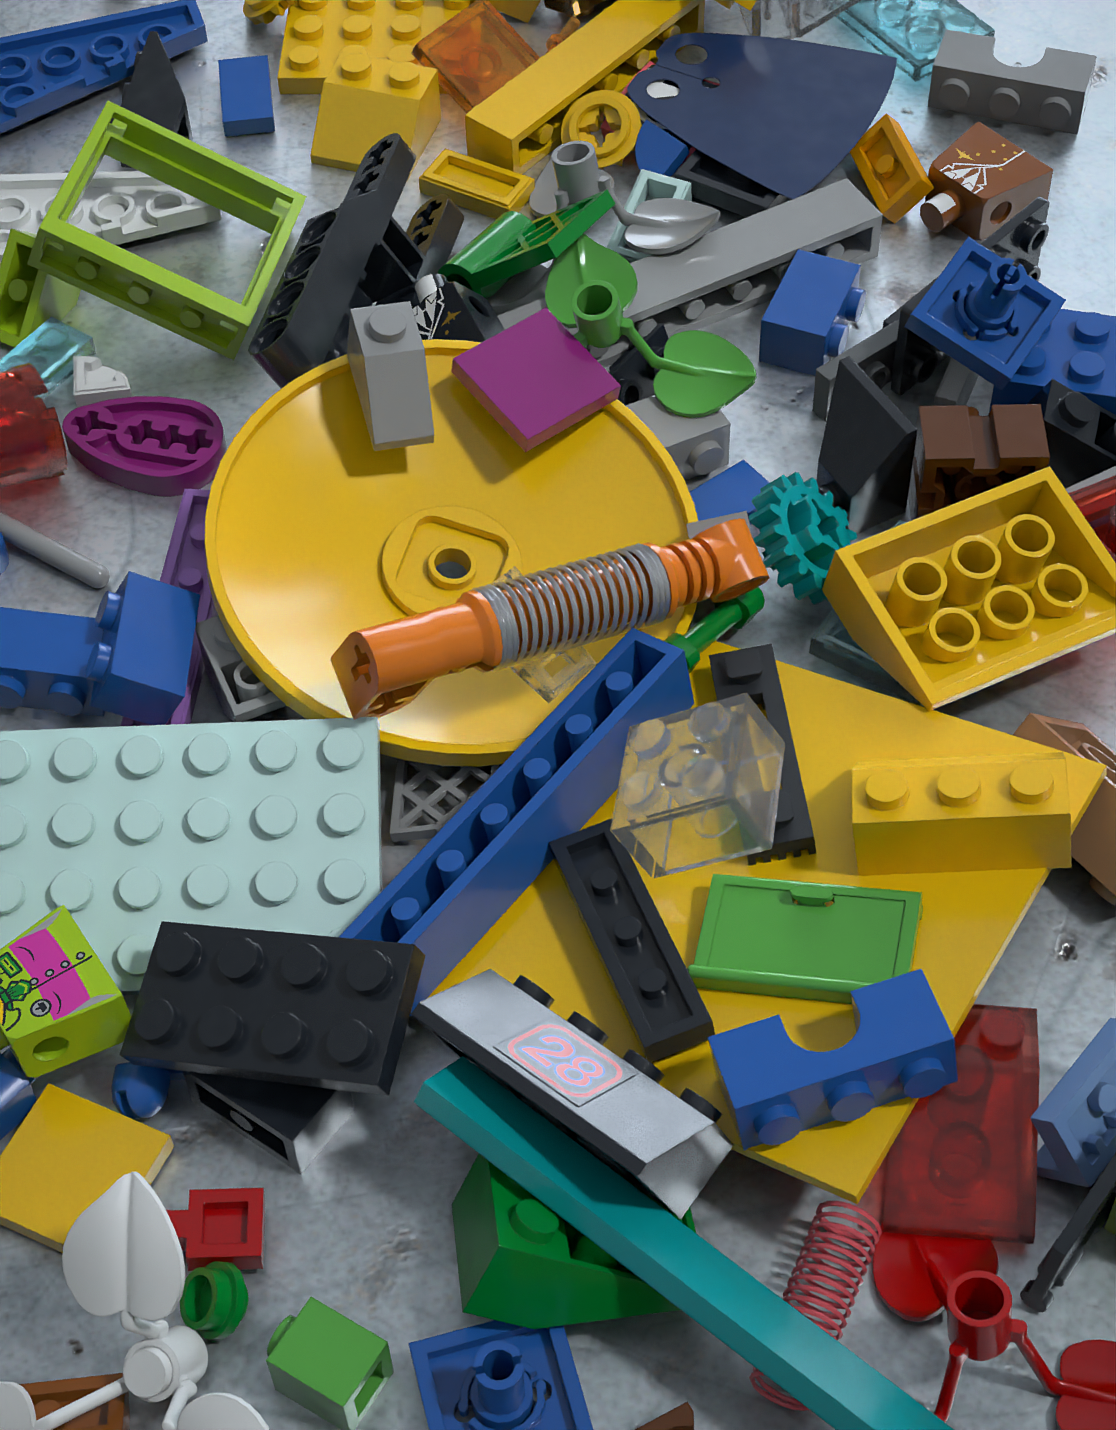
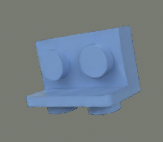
M1110 1018L1030 1117L1044 1142L1030 1162L1038 1176L1090 1188L1116 1153V1018Z

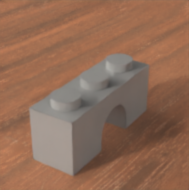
M946 29L932 67L928 107L1078 135L1089 99L1096 55L1046 47L1043 58L1038 63L1027 67H1013L1003 64L993 55L996 38Z

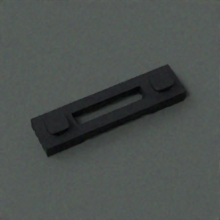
M772 644L709 655L748 865H756L755 858L763 857L764 863L771 862L770 855L778 854L779 860L786 859L785 853L793 852L794 858L800 857V850L808 849L809 855L816 854L814 834ZM762 704L763 710H766L782 789L756 794L740 714H742V707H748L750 713L756 711L755 705Z

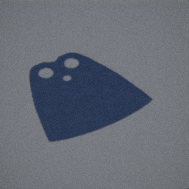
M684 33L671 36L663 42L656 51L658 58L656 65L649 70L639 72L630 82L627 91L631 100L642 111L692 147L756 183L792 200L804 195L827 177L849 154L867 131L891 87L897 58L861 50L783 38L721 33ZM695 45L703 48L708 56L701 63L685 64L676 58L675 53L680 47ZM705 78H716L720 84L716 88H706L702 85V80ZM657 80H669L676 83L680 91L678 95L671 99L661 100L650 96L647 92V87L650 83Z

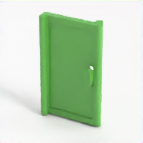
M713 874L694 964H690L687 970L696 988L852 1004L850 991L911 972L919 920L922 919L923 914L922 892ZM825 902H834L829 907H826Z

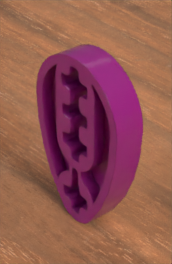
M134 396L109 399L75 408L66 415L62 423L68 450L83 466L111 483L153 496L183 495L184 489L203 488L214 480L220 461L227 451L223 426L217 414L206 405L189 399L164 396Z

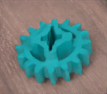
M794 472L788 477L782 475L760 488L761 493L752 498L751 502L758 511L749 516V521L760 531V534L754 537L753 540L756 546L765 549L762 552L765 568H771L773 571L777 569L779 572L777 584L781 588L791 583L797 600L800 601L809 596L813 605H817L825 600L828 602L822 588L835 550L851 545V541L858 538L857 534L852 530L846 529V526L849 525L847 520L848 514L845 510H841L839 506L836 508L832 506L833 494L830 490L821 495L816 479L812 477L803 482L799 472Z

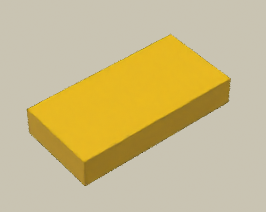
M445 148L419 177L420 193L432 197L439 194H447L457 206L498 219L505 212L515 211L519 213L535 189V179Z

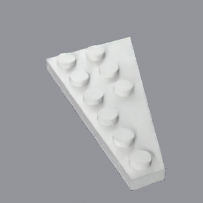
M140 171L95 172L69 224L114 245L222 220L223 211ZM68 173L0 174V265L10 230L15 229L37 234L39 226Z

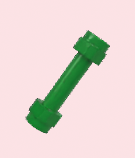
M758 587L739 597L715 603V609L684 635L673 633L664 641L685 651L688 672L691 673L700 661V654L731 627L742 629L763 609L765 604L764 595Z

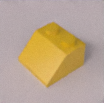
M341 52L323 82L310 154L311 163L357 172L363 157L373 145L390 134L398 133L416 155L415 163L409 174L410 177L441 121L438 69L419 66L411 62H397L370 57L362 53Z

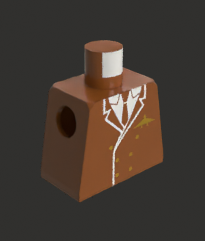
M978 121L932 162L928 178L934 189L925 196V203L920 207L921 219L925 226L933 232H939L952 224L974 240H984L1037 197L1040 196L1048 201L1053 169Z

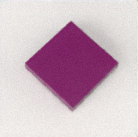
M546 307L458 355L452 361L451 372L525 452L618 399L621 385Z

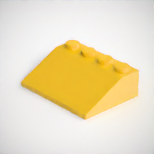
M1050 466L835 550L822 588L823 593L852 640L928 711L1116 633V563Z

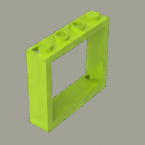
M107 101L39 226L27 264L234 360L307 196L113 102ZM104 155L272 234L241 304L69 224Z

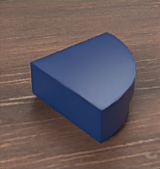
M646 119L638 133L635 146L638 168L640 171L644 169L671 177L690 152L684 143Z

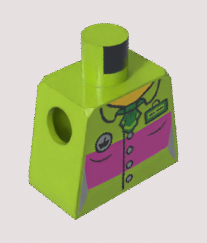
M65 905L54 909L0 949V1050L9 1046L27 1077H39L124 1042L131 1020V1014L124 997Z

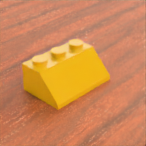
M1063 752L857 762L852 769V828L858 876L1072 868L1071 812L1067 764Z

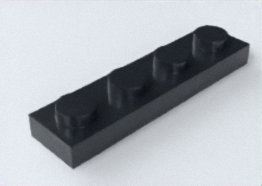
M608 819L549 842L556 866L645 1058L652 1063L708 1040V1037L715 1035L713 1021L613 819Z

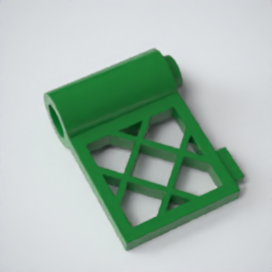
M608 189L533 221L522 213L515 211L505 212L438 270L437 274L444 275L448 282L455 281L488 300L517 273L557 258L616 203Z

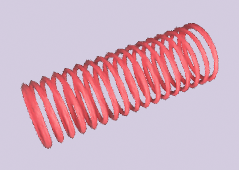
M842 1201L820 1203L812 1220V1226L808 1230V1236H806L803 1242L804 1246L799 1252L800 1256L795 1262L796 1267L791 1272L792 1277L787 1282L788 1288L783 1292V1300L801 1314L807 1313L827 1322L828 1324H825L803 1314L836 1340L841 1339L843 1336L841 1329L846 1327L847 1322L845 1319L851 1315L849 1308L855 1304L853 1297L859 1294L858 1287L863 1283L861 1276L867 1273L866 1266L871 1262L870 1255H873L875 1252L873 1245L878 1243L882 1233L877 1220L865 1210ZM828 1206L849 1208L869 1219L876 1226L877 1231L859 1218L840 1212H822V1210ZM833 1216L855 1222L867 1229L872 1236H865L856 1229L843 1224L829 1222L825 1217ZM818 1227H824L828 1232H820ZM820 1237L825 1243H817L814 1238ZM828 1238L837 1239L842 1242H845L853 1246L854 1248L858 1249L860 1252H855L843 1248L833 1243ZM863 1247H870L867 1252ZM810 1248H816L821 1253H813ZM824 1248L845 1254L856 1262L841 1259ZM859 1257H866V1260L863 1262ZM806 1258H812L818 1264L809 1263ZM821 1259L837 1263L845 1267L846 1269L850 1270L851 1272H846L834 1268L833 1266L823 1262ZM854 1267H861V1272H858ZM808 1268L813 1274H805L802 1269ZM818 1270H823L831 1274H834L840 1277L841 1279L847 1281L848 1283L832 1279L820 1273ZM851 1278H858L855 1283ZM798 1279H804L810 1285H802ZM813 1280L831 1285L843 1293L827 1289ZM846 1288H853V1293H850ZM794 1290H801L807 1296L797 1295ZM810 1291L825 1295L838 1303L824 1300ZM841 1298H849L850 1302L846 1304ZM790 1300H796L804 1307L793 1306ZM807 1302L824 1307L834 1314L819 1310ZM837 1309H845L846 1312L842 1314ZM832 1319L841 1320L842 1323L838 1325ZM828 1330H837L838 1333L834 1336ZM753 1367V1373H751L749 1379L753 1388L762 1396L789 1409L809 1410L798 1400L780 1393L765 1383L759 1376L765 1375ZM755 1378H756V1380L760 1383V1385H761L763 1388H765L767 1391H769L771 1394H769L768 1392L764 1391V1390L755 1382Z

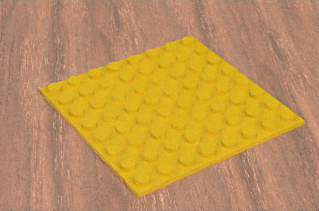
M715 641L700 654V661L693 671L689 673L695 704L580 830L608 819H613L686 968L690 964H694L713 874L922 892L923 914L922 919L919 920L911 972L922 969L953 1037H955L1052 868L858 876L852 828L853 767L857 762L1063 752L1067 764L1072 835L1107 775V765L935 710L928 711L925 707L775 660L814 834L816 854L809 855L808 849L800 850V857L794 858L793 852L785 853L786 859L779 860L778 854L770 855L771 862L764 863L763 857L755 858L756 865L749 866L709 655L739 650L740 648ZM762 704L755 705V712H749L748 707H742V714H740L756 794L782 789L766 710H763ZM554 859L428 996L429 998L488 969H492L512 984L519 975H523L555 1000L549 1008L551 1011L566 1021L572 1012L575 1011L600 1028L609 1037L603 1045L605 1048L620 1058L624 1056L628 1049L635 1051L645 1058ZM825 902L826 907H829L834 902ZM696 988L713 1021L715 1035L778 1014L790 1039L806 1050L815 1052L835 1050L847 1044L856 1034L852 1004ZM708 1040L652 1062L665 1075L659 1085L677 1097L680 1096L685 1088H689L722 1113L721 1118L716 1124L734 1144L731 1150L855 1204L859 1203L919 1099L911 1097L899 1099L872 1108L866 1115L856 1120L846 1122L834 1120L800 1131L793 1139L782 1144L766 1145L763 1143L743 1150L716 1077Z

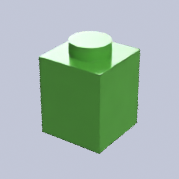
M313 1297L309 1298L297 1317L289 1315L279 1324L267 1348L268 1358L266 1362L275 1390L340 1430H355L394 1372L389 1345L386 1340Z

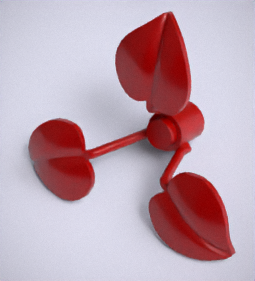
M903 1188L892 1202L880 1225L882 1233L878 1243L875 1245L873 1276L877 1293L883 1303L892 1312L905 1320L913 1322L927 1321L940 1314L944 1309L947 1311V1330L951 1343L949 1346V1360L933 1414L945 1423L947 1422L963 1363L967 1358L974 1361L993 1359L1002 1354L1010 1342H1013L1044 1389L1050 1394L1061 1396L1056 1407V1424L1059 1430H1116V1342L1098 1339L1085 1340L1070 1345L1061 1356V1379L1056 1378L1028 1337L1026 1322L1012 1319L1011 1291L1008 1285L997 1276L999 1269L997 1251L988 1236L978 1226L964 1217L933 1205L912 1190Z

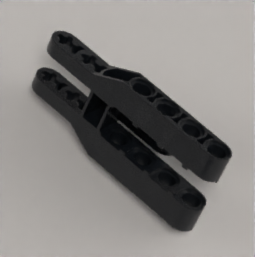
M398 133L384 137L369 149L359 165L344 201L338 208L307 220L248 348L249 354L281 389L315 367L347 354L350 309L369 307L374 302H376L375 306L408 301L411 302L413 309L419 304L415 292L416 283L424 276L437 274L438 270L448 262L463 224L464 215L447 194H439L424 203L413 215L406 232L392 217L416 160V155Z

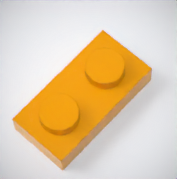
M887 113L861 137L850 151L880 212L894 224L934 189L899 122Z

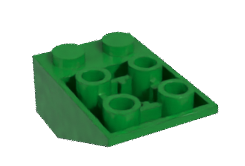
M480 1154L477 1155L451 1204L463 1313L530 1329H540L680 1310ZM652 1199L655 1203H657L659 1206H661L663 1209H665L667 1212H669L671 1215H673L680 1222H682L684 1225H686L688 1228H690L692 1231L696 1233L690 1207L686 1211L684 1216L680 1219L672 1212L667 1210L665 1207L660 1205L658 1202H656L654 1199Z

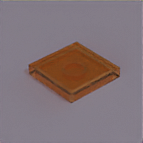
M476 0L416 43L411 52L422 66L438 69L439 84L466 114L540 58L488 0Z

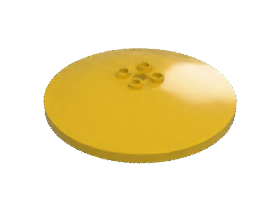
M431 339L422 340L426 357L434 443L374 451L347 354L299 376L272 395L246 421L233 438L220 461L211 485L205 516V562L208 584L217 614L227 636L246 665L289 708L305 719L353 718L330 661L331 656L350 633L433 610L437 607L455 604L462 593L487 584L493 585L498 581L503 582L509 578L514 579L528 573L534 574V572L539 570L544 571L549 567L554 568L560 564L564 565L579 559L583 560L608 551L613 552L619 548L622 549L637 543L650 542L659 547H665L688 540L686 524L698 521L695 505L683 476L671 455L655 434L633 411L616 399L525 452L451 372L453 358L477 346L480 342ZM455 562L462 565L467 570V574L461 578L451 579L442 576L436 570V567L441 563ZM697 602L677 608L673 616L663 620V622L637 630L662 641L673 633L684 635L690 628ZM626 633L524 663L520 662V664L497 671L482 673L474 668H469L463 672L435 678L411 703L378 718L380 724V754L412 762L441 766L478 767L503 764Z

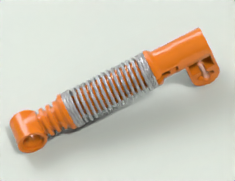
M738 518L708 528L692 539L673 543L665 547H659L650 542L637 543L622 549L619 548L613 552L608 551L583 560L579 559L564 565L560 564L554 568L549 567L544 571L539 570L534 572V574L528 573L514 579L509 578L503 582L498 581L493 585L487 584L462 593L455 604L437 607L433 610L350 633L331 656L330 661L353 719L355 720L360 717L379 718L411 703L435 678L463 672L469 668H474L482 673L497 671L520 664V662L524 663L591 642L624 634L632 629V627L639 629L663 622V620L671 618L676 609L681 606L710 598L713 603L727 601L758 588L767 582L770 577L745 519Z

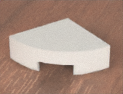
M73 356L74 398L77 408L109 399L133 397L128 378L122 371H116L111 367L102 365L101 359L96 357Z

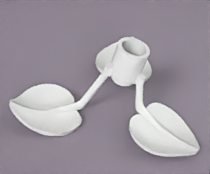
M138 1172L123 1175L103 1195L85 1209L70 1228L63 1245V1273L68 1288L84 1310L100 1317L120 1312L122 1327L127 1331L145 1336L146 1338L138 1341L129 1349L124 1360L122 1378L39 1420H36L32 1399L25 1388L15 1382L0 1381V1430H53L128 1391L148 1402H159L173 1396L161 1425L162 1430H270L261 1415L251 1404L229 1393L205 1394L186 1405L187 1400L197 1393L195 1383L203 1377L207 1369L208 1352L203 1339L196 1331L180 1325L169 1327L168 1323L163 1320V1318L174 1312L183 1294L185 1264L182 1249L170 1217L152 1187Z

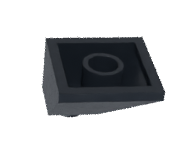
M850 356L839 360L818 459L816 481L819 493L823 495L830 490L833 494L832 506L834 508L839 506L841 510H845L848 514L847 520L849 525L846 526V529L859 534L906 512L918 429Z

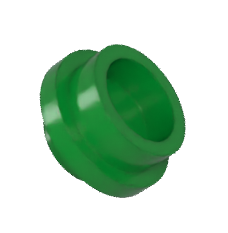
M215 1261L205 1267L194 1269L185 1280L183 1294L180 1299V1313L185 1325L196 1330L199 1335L206 1339L222 1340L230 1336L245 1316L248 1307V1290L241 1271L234 1264Z

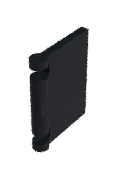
M1116 1153L1037 1267L1039 1274L1036 1280H1029L1020 1292L1023 1302L1035 1311L1045 1312L1054 1300V1296L1050 1291L1053 1285L1060 1287L1064 1285L1082 1258L1085 1245L1093 1234L1100 1231L1108 1219L1116 1199Z

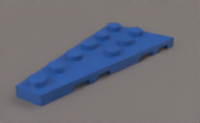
M178 0L1 37L0 133L133 75L136 53L143 51L150 31L158 32L168 58L208 42L205 24L196 0Z

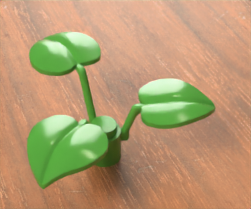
M583 233L555 259L545 290L548 310L565 327H577L578 332L574 337L585 348L588 345L596 348H607L616 343L621 335H626L648 364L653 368L660 369L654 378L653 388L657 400L666 410L682 417H704L721 410L755 383L757 374L749 358L726 339L709 332L688 330L676 333L666 342L664 358L657 356L636 331L633 320L623 317L622 313L629 308L637 294L638 281L632 265L617 252L596 243Z

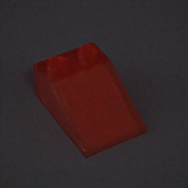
M973 1004L954 1037L958 1081L943 1086L932 1095L918 1099L884 1158L883 1232L1033 1244L1036 1224L1038 1131L1030 1117L1039 1107L1040 1066L1037 1009Z

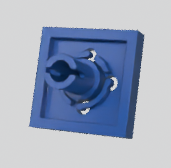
M967 237L911 313L904 327L1004 391L1058 314L1066 299L1027 275L1026 270L1021 264L1017 268L1013 266L1014 259L1001 258L970 237ZM963 332H967L971 337L975 336L976 340L967 339Z
M493 1320L408 1343L429 1430H593L564 1325L530 1329ZM546 1387H548L552 1394L545 1401L544 1395L546 1394ZM534 1388L537 1390V1401L533 1400ZM469 1406L472 1407L475 1417L468 1422L463 1423L455 1418L454 1415L458 1409L460 1415L466 1417L469 1413Z

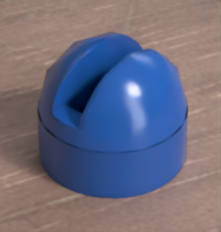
M130 1062L117 1064L114 1069L111 1085L113 1104L122 1115L131 1119L154 1116L162 1110L168 1097L171 1073L164 1068L133 1065Z

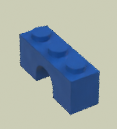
M922 969L850 991L856 1034L847 1044L835 1050L815 1052L801 1048L788 1036L779 1014L708 1037L716 1077L743 1150L763 1143L766 1145L782 1144L793 1139L800 1131L835 1120L842 1122L856 1120L866 1115L872 1108L906 1097H927L939 1091L943 1086L958 1081L955 1040Z

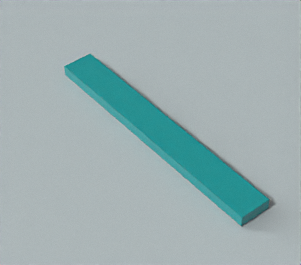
M460 1057L423 1082L414 1100L418 1107L835 1430H954L465 1057Z

